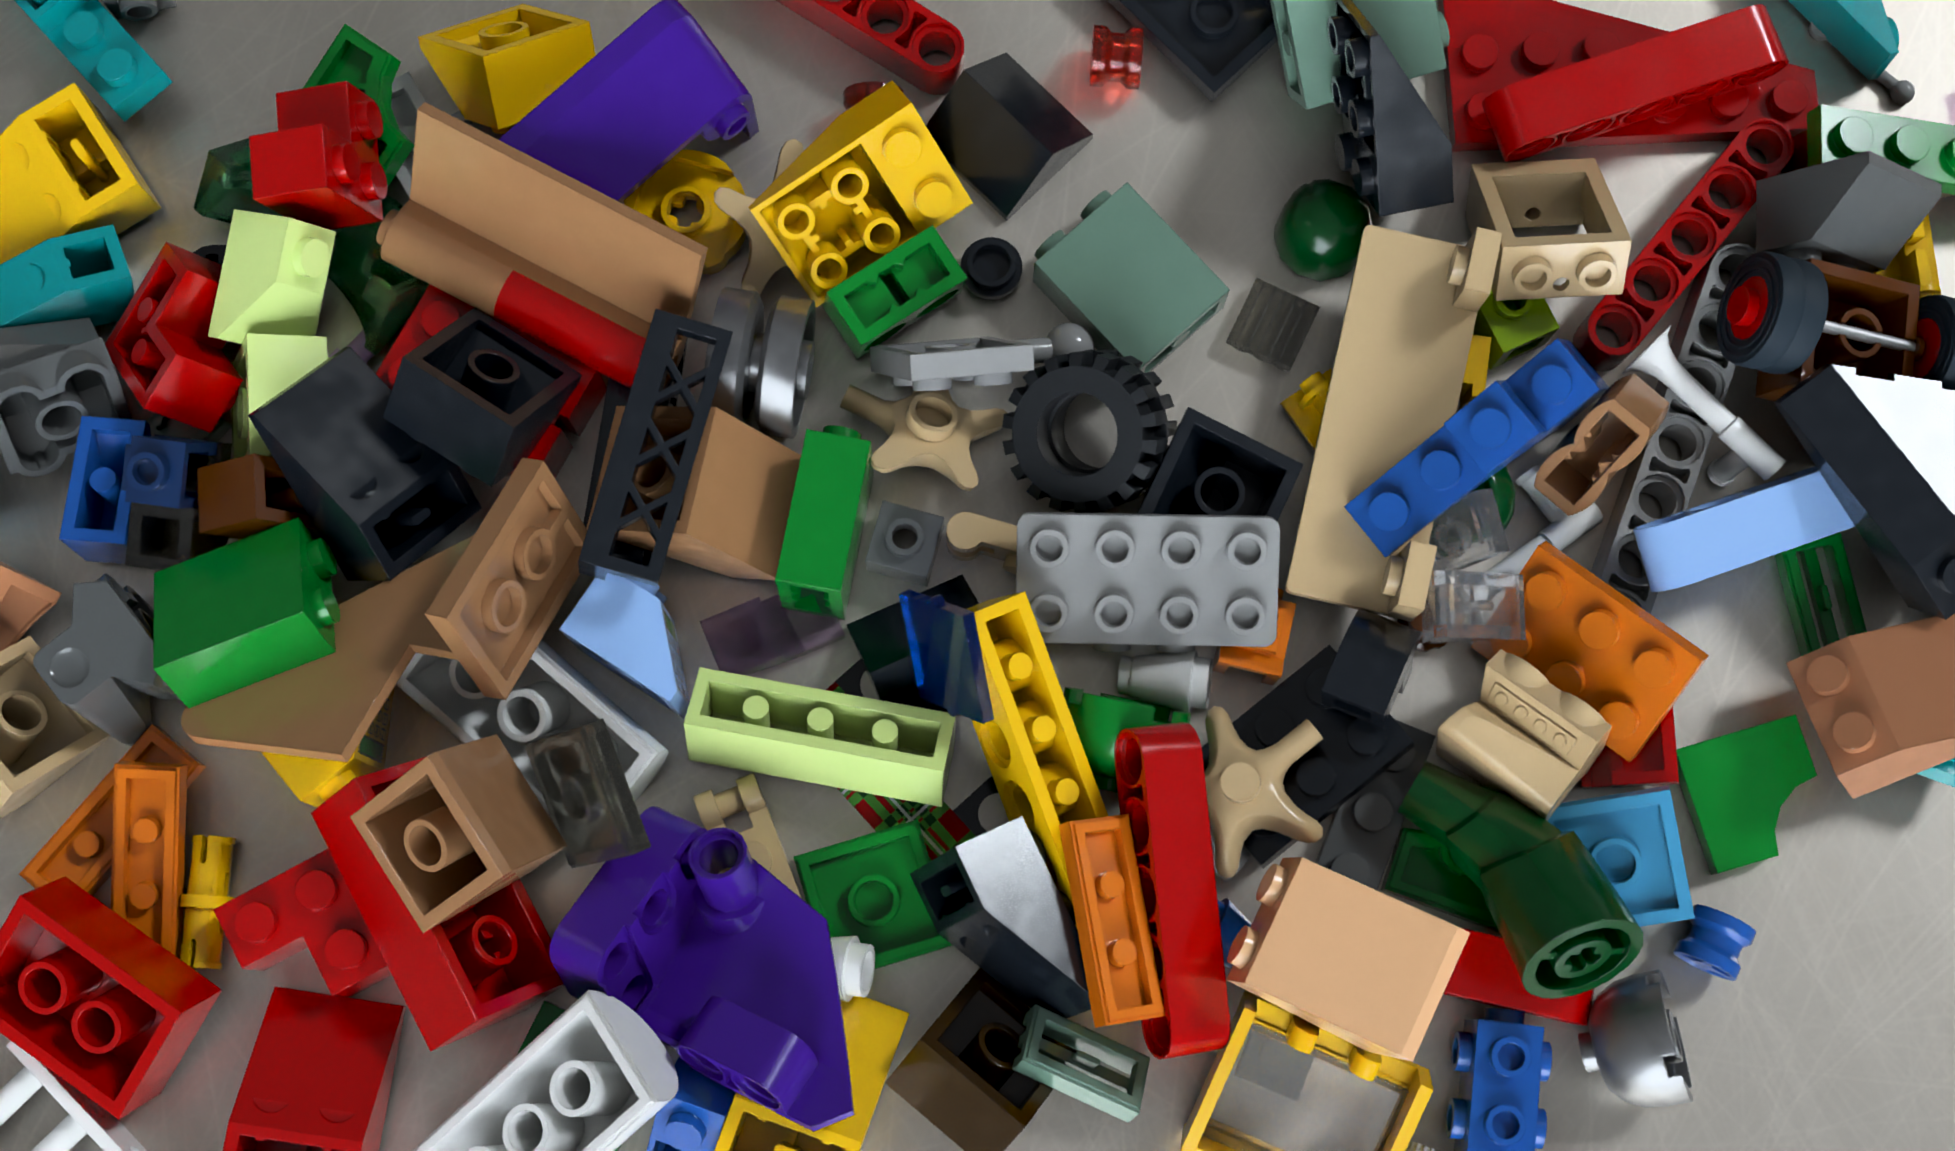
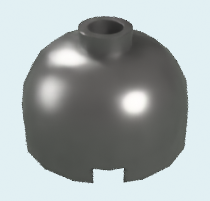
M1659 969L1633 974L1608 985L1597 995L1589 1012L1590 1031L1578 1034L1580 1051L1587 1073L1600 1071L1606 1086L1612 1093L1627 1103L1645 1108L1668 1107L1693 1102V1096L1689 1090L1692 1087L1681 1032L1677 1018L1672 1016L1670 1009H1665L1663 999L1671 997L1663 974Z

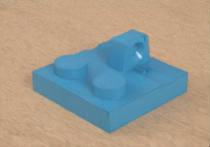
M1669 785L1564 802L1559 805L1549 818L1548 822L1560 831H1574L1640 927L1695 919Z

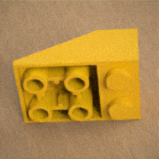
M891 80L840 114L748 208L809 298L815 301V307H818L824 303L827 291L930 226L938 227L973 202L911 101Z
M75 82L20 114L0 134V264L54 237L112 224L118 235L162 208L101 111Z
M853 996L849 1002L841 1000L855 1115L813 1132L735 1093L714 1151H861L910 1013L867 997Z

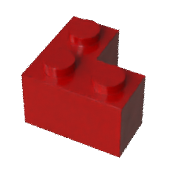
M348 81L276 93L278 131L249 136L253 200L284 217H290L329 230L383 221L382 199H385L387 196L388 185L384 169L379 163L377 138L382 136L383 120L375 100Z
M166 242L105 345L113 364L143 409L211 433L222 414L229 411L234 405L238 396L239 386L243 381L222 352V348L227 341L208 337L222 265Z
M329 848L213 909L242 969L265 971L298 952L309 948L331 995L340 997H353L392 975Z

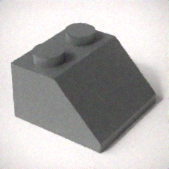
M1871 151L1757 180L1756 253L1774 252L1801 260L1814 258L1870 273L1885 270L1941 198L1942 184Z

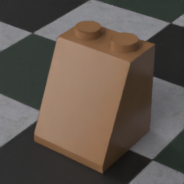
M616 406L587 530L626 406ZM657 406L653 422L665 442L690 429L693 416L688 407ZM711 407L667 557L731 578L775 580L801 455L723 410ZM650 435L648 436L644 452L655 447ZM685 444L670 451L678 466ZM662 456L639 467L634 485L646 505L671 492L675 479ZM629 498L625 515L637 510L631 498ZM666 507L651 514L659 530ZM643 519L620 530L617 538L618 541L653 552L656 543Z
M497 734L428 755L350 816L423 933L529 874L568 846Z

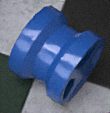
M1694 905L1695 919H1690L1692 928L1688 937L1678 940L1673 951L1674 955L1711 975L1736 981L1741 970L1737 959L1742 948L1752 944L1756 930L1727 913L1704 905Z

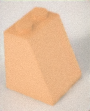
M1303 857L1282 858L1280 865H1271L1263 876L1256 893V900L1261 902V906L1251 927L1245 925L1241 928L1230 947L1227 961L1233 966L1226 980L1367 1052L1413 1062L1470 932Z

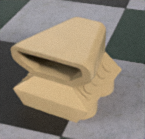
M1500 649L1486 663L1480 701L1462 707L1439 726L1436 754L1490 790L1505 793L1548 821L1574 785L1589 771L1605 747L1612 725L1607 723L1585 701L1568 692L1561 691L1551 684L1530 663Z

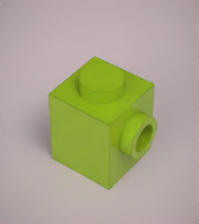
M1491 290L1490 295L1477 312L1473 335L1492 337L1488 367L1491 370L1545 345L1560 327L1545 298L1495 301Z

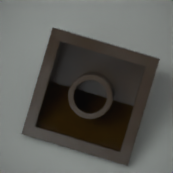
M982 968L977 970L885 1082L964 1151H1005L1027 1126L1053 1090V1088L1012 1070L1015 1057L1021 1053V1048L1017 1046L1020 1035L1026 1031L1027 1027L1023 1025L1025 1014L1030 1008ZM1042 1034L1043 1039L1074 1053L1078 1051Z

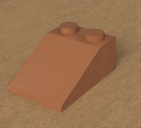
M1955 613L1946 620L1934 616L1847 636L1786 663L1835 775L1853 799L1955 758Z

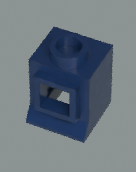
M154 434V436H132L131 444H126L121 490L126 491L125 501L177 509L199 507L198 492L185 490L189 453L209 456L217 455L218 443Z

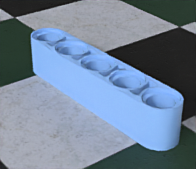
M1813 466L1633 528L1650 590L1651 592H1661L1705 580L1853 528L1855 525L1817 467Z

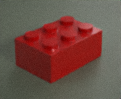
M66 876L20 895L0 929V1033L118 1120L160 1095L222 989Z

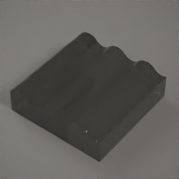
M1256 278L1226 343L1241 352L1253 355L1260 361L1271 363L1282 371L1290 372L1320 307Z

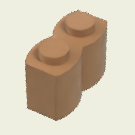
M1635 373L1619 379L1605 391L1582 422L1574 426L1564 436L1537 472L1534 487L1568 516L1585 510L1597 500L1617 471L1630 464L1641 453L1665 419L1669 402Z

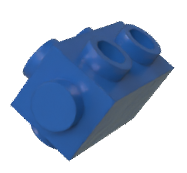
M1485 1007L1484 1020L1464 1019V1031L1455 1032L1451 1050V1066L1453 1071L1460 1072L1458 1098H1450L1446 1111L1447 1138L1455 1139L1454 1151H1535V1149L1543 1148L1547 1133V1115L1545 1109L1538 1108L1540 1081L1547 1082L1550 1076L1552 1047L1550 1042L1543 1041L1544 1027L1524 1025L1525 1012Z

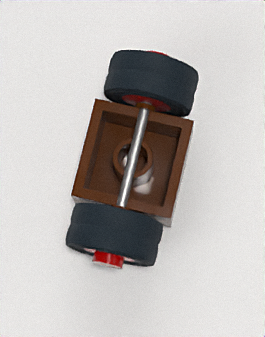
M1758 252L1746 258L1734 271L1726 285L1717 315L1716 331L1718 345L1722 355L1731 363L1758 370L1755 397L1776 401L1826 363L1856 368V375L1887 380L1888 373L1941 381L1942 389L1955 391V298L1944 295H1927L1920 298V285L1814 258L1801 260L1774 252Z

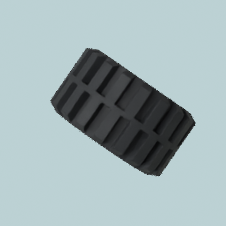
M1091 349L1057 355L1044 360V366L1036 367L1022 377L1027 385L1014 388L1008 399L1009 402L1017 406L1016 410L1003 416L1002 428L1012 429V439L1003 441L1005 455L1016 454L1019 464L1010 469L1017 481L1024 478L1031 480L1032 484L1026 492L1036 500L1045 497L1051 498L1049 508L1060 512L1073 508L1074 513H1093L1099 510L1103 512L1146 493L1145 488L1150 486L1169 446L1167 445L1168 437L1173 436L1176 432L1177 420H1167L1165 409L1174 407L1170 394L1159 395L1156 387L1162 380L1154 371L1143 373L1140 370L1142 361L1133 356L1119 357V351L1102 349L1093 351ZM1082 393L1090 394L1101 400L1109 408L1116 422L1117 445L1113 456L1102 468L1089 466L1079 460L1069 448L1065 438L1064 420L1066 412L1072 401Z

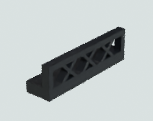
M655 309L579 556V573L605 580L606 574L610 573L655 587L658 586L732 339V331ZM679 335L715 345L709 366L683 379L672 360ZM669 373L674 384L663 390L667 374ZM704 382L697 403L689 389ZM681 394L693 416L691 427L664 442L653 422L657 406ZM650 435L655 447L644 452L648 436ZM685 444L678 466L670 451ZM662 456L675 479L672 490L668 494L645 505L634 485L638 469ZM629 498H631L637 510L625 515ZM666 507L659 530L651 514ZM643 519L656 542L649 566L612 556L619 531Z

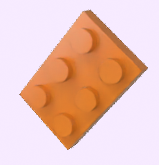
M1547 541L1537 546L1471 645V648L1488 660L1500 649L1506 653L1514 654L1538 669L1551 684L1561 691L1568 692L1585 701L1607 723L1612 725L1605 745L1629 763L1638 755L1709 657L1704 651Z

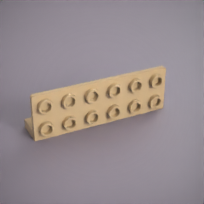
M1367 225L1364 228L1285 584L1287 593L1357 610L1362 608L1375 614L1409 622L1424 611L1437 546L1429 544L1433 522L1385 558L1344 506L1443 427V423L1456 414L1477 312L1491 292L1503 232L1477 227L1467 244L1463 246L1373 225Z

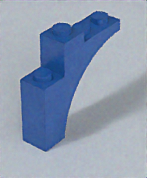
M1557 338L1506 380H1496L1443 423V427L1344 507L1386 558L1510 462L1553 432L1561 429L1600 398L1609 386L1570 340Z

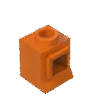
M1278 588L1276 640L1267 647L1217 646L1213 661V671L1224 674L1229 666L1263 674L1261 683L1273 686L1282 677L1285 654L1297 604L1282 600L1284 591Z

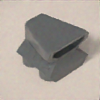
M89 317L0 328V451L10 475L18 472L24 476L38 477L57 470L64 463L67 454L75 452L82 416L133 419L103 338L98 336Z
M104 574L95 582L74 583L72 625L40 649L33 659L36 671L56 697L82 717L121 743L133 746L152 724L150 695L164 700H180L153 669L154 610L133 588L127 585L122 588L108 574Z

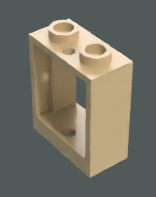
M1595 158L1471 164L1465 213L1471 235L1477 227L1503 232L1491 287L1495 301L1623 294L1632 240ZM1583 224L1587 234L1515 237L1512 228ZM1566 278L1565 283L1562 285H1554L1557 279Z

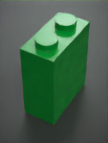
M828 425L823 428V432L806 429L775 578L783 609L845 620L874 478V471L870 462L872 457L871 441L861 439L862 435L851 428Z
M297 517L154 573L153 669L188 708L336 652L334 623L340 621V610L332 593L331 576L337 574V563L329 544L323 538L315 539L301 519Z

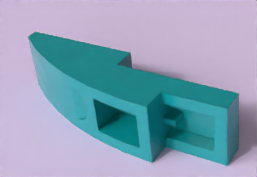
M14 0L124 122L173 83L158 64L98 0Z

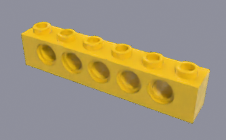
M1024 591L989 599L940 619L935 624L1009 821L1023 816L1028 829L1038 835L1046 850V866L1057 889L1062 891L1072 903L1059 825L1068 821L1106 817L1108 813L1026 592Z

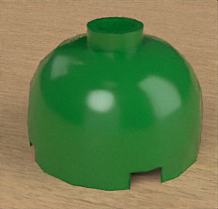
M1065 687L1063 695L1099 789L1118 793L1114 747L1116 738L1121 730L1133 727L1190 722L1191 714L1188 712L1173 711L1172 720L1168 721L1171 708L1105 693H1101L1098 696L1084 693V689Z

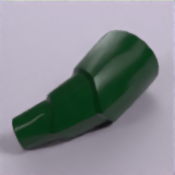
M1426 761L1397 812L1450 850L1452 861L1480 888L1486 906L1503 938L1526 991L1541 998L1574 996L1602 985L1627 968L1643 947V931L1574 831H1560L1538 814L1503 792L1487 790Z

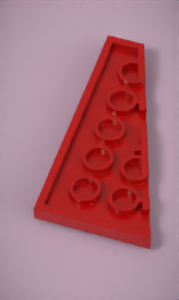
M1438 0V10L1442 12L1446 19L1450 35L1449 46L1444 48L1447 67L1444 69L1452 152L1500 150L1482 107V101L1493 92L1512 83L1668 33L1669 31L1553 0ZM1788 63L1778 73L1752 85L1563 147L1733 140L1749 122L1762 117L1773 118L1783 123L1791 132L1792 137L1807 130V113L1819 106L1815 70Z

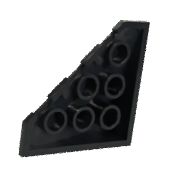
M1826 363L1774 403L1907 606L1946 620L1955 613V391L1942 389L1941 381L1888 373L1887 380L1856 375V368Z

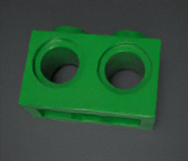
M932 225L827 291L823 309L858 359L870 351V346H879L959 295L968 277Z

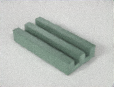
M1035 1004L1025 1014L1023 1025L1027 1028L1020 1035L1017 1047L1021 1048V1053L1015 1057L1012 1070L1127 1123L1140 1113L1150 1057ZM1042 1034L1078 1051L1074 1053L1043 1039ZM1100 1061L1130 1074V1078L1100 1065Z

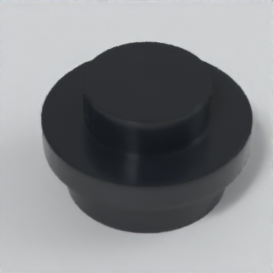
M987 237L977 240L966 249L961 259L960 267L968 277L965 286L971 293L980 298L990 300L1003 298L1013 292L1020 282L1022 276L1021 257L1016 248L1003 239Z

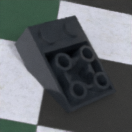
M1335 0L1336 15L1328 18L1327 28L1332 52L1334 55H1339L1340 75L1332 77L1331 90L1335 109L1338 114H1342L1343 133L1337 134L1335 137V150L1340 169L1342 171H1349L1353 177L1357 194L1359 196H1366L1380 217L1453 203L1451 142L1381 36L1352 0Z
M351 347L341 349L248 416L320 536L329 544L336 562L347 581H391L482 509L458 465L427 445L414 440L408 433L383 418L392 390Z
M1023 816L953 847L910 873L937 933L1027 1006L1032 1008L1036 1004L1066 1019L1091 1010L1078 931L1075 926L1076 920L1073 905L1069 898L1057 889L1046 866L1047 855L1044 845L1038 835L1028 829Z

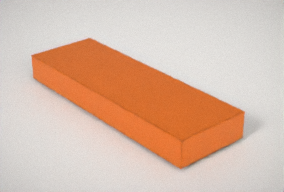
M151 724L119 761L188 764L187 789L206 768L203 763L169 734L154 724ZM114 767L19 873L35 889L66 876L83 890L94 896L111 876Z
M121 761L114 764L111 910L180 959L183 938V908L179 907L180 895L184 894L188 764Z
M1122 814L1090 818L1060 824L1061 841L1094 1027L1098 1028L1165 1016L1129 815Z

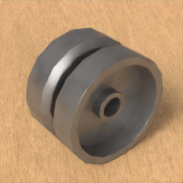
M731 287L722 289L711 325L732 331L733 335L711 407H717L738 420L745 422L748 419L756 393L755 420L760 432L765 435L794 439L799 429L813 373L816 318L814 300L781 296L771 307L764 332V306L758 292ZM709 343L706 352L705 368L709 366L715 345Z

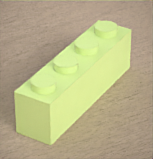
M699 667L683 724L688 759L691 761L942 807L954 754L956 714Z

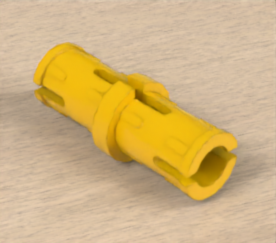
M192 835L193 846L187 894L180 895L179 907L186 908L180 960L191 968L222 970L221 959L224 931L213 909L235 898L228 895L236 838Z

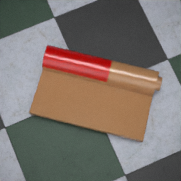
M426 102L417 109L410 199L400 211L392 209L388 212L381 222L376 236V242L382 245L381 259L474 308H478L493 318L630 389L655 309L689 319L692 318L708 247ZM682 335L678 337L672 357L677 368L687 337ZM669 373L667 374L663 390L668 387L672 380Z

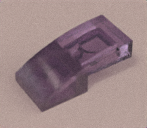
M806 588L801 589L800 599L814 593L823 616L782 608L779 594L763 601H761L760 597L754 598L699 621L719 671L740 675H750L785 663L846 637L838 617L832 615L830 608L824 607L826 601L823 600L824 592Z

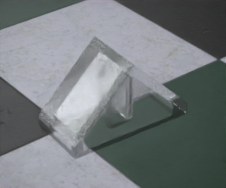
M1456 570L1433 571L1425 609L1422 612L1423 643L1526 640L1523 575Z

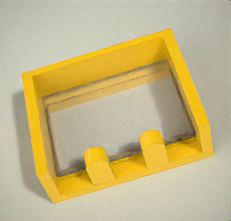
M1244 990L1230 1024L1228 1043L1223 1049H1219L1187 1123L1184 1124L1182 1129L1180 1151H1406L1434 1090L1430 1071L1411 1061L1367 1052Z

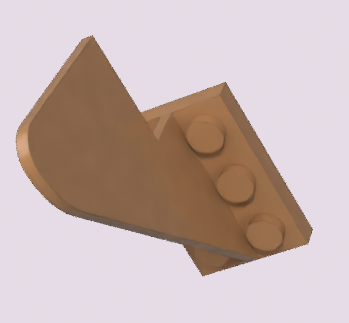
M522 458L474 535L406 569L391 581H383L338 605L340 621L334 623L335 653L194 707L188 708L186 706L182 713L181 726L195 743L201 745L348 762L415 653L458 660L485 697L506 700L580 575L578 560L587 529L544 460Z

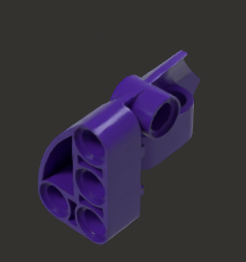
M651 806L646 809L633 823L553 934L549 949L550 960L568 993L572 997L579 999L588 990H595L617 998L636 1012L650 1026L661 1042L676 1049L680 1058L698 1073L813 1132L855 1115L840 992L830 931L826 918L754 860L742 835L735 830L722 827L707 831L705 828L660 807ZM726 868H731L730 870L724 873L718 874L720 871Z

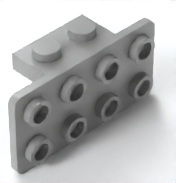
M1027 512L1022 514L1017 522L1016 593L1026 592L1044 643L1093 644V649L1106 652L1127 651L1131 649V645H1157V650L1169 653H1187L1194 651L1195 646L1267 647L1277 637L1280 526L1270 516Z

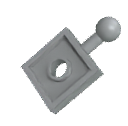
M1063 323L1053 328L1047 338L1005 340L987 336L870 346L871 372L892 376L894 386H913L914 391L951 389V378L956 381L974 380V385L978 386L1005 385L1013 383L1012 372L1032 371L1036 363H1044V360L1057 355L1091 349L1095 351L1093 338L1086 328L1076 323Z

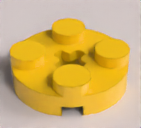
M681 150L624 200V205L708 247L702 271L703 274L712 275L724 269L728 260L741 248L747 235L744 229L734 219L721 211L714 202V192L719 187H727L745 195L741 183L736 179L733 171L724 161L705 152ZM687 200L696 201L697 211L703 215L700 221L692 222L689 227L679 226L678 219L670 215L672 208H683Z

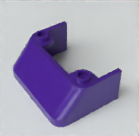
M662 0L644 13L498 140L622 203L698 135L701 134L707 141H712L719 137L729 140L743 131L751 139L759 132L752 95L696 19L678 0Z

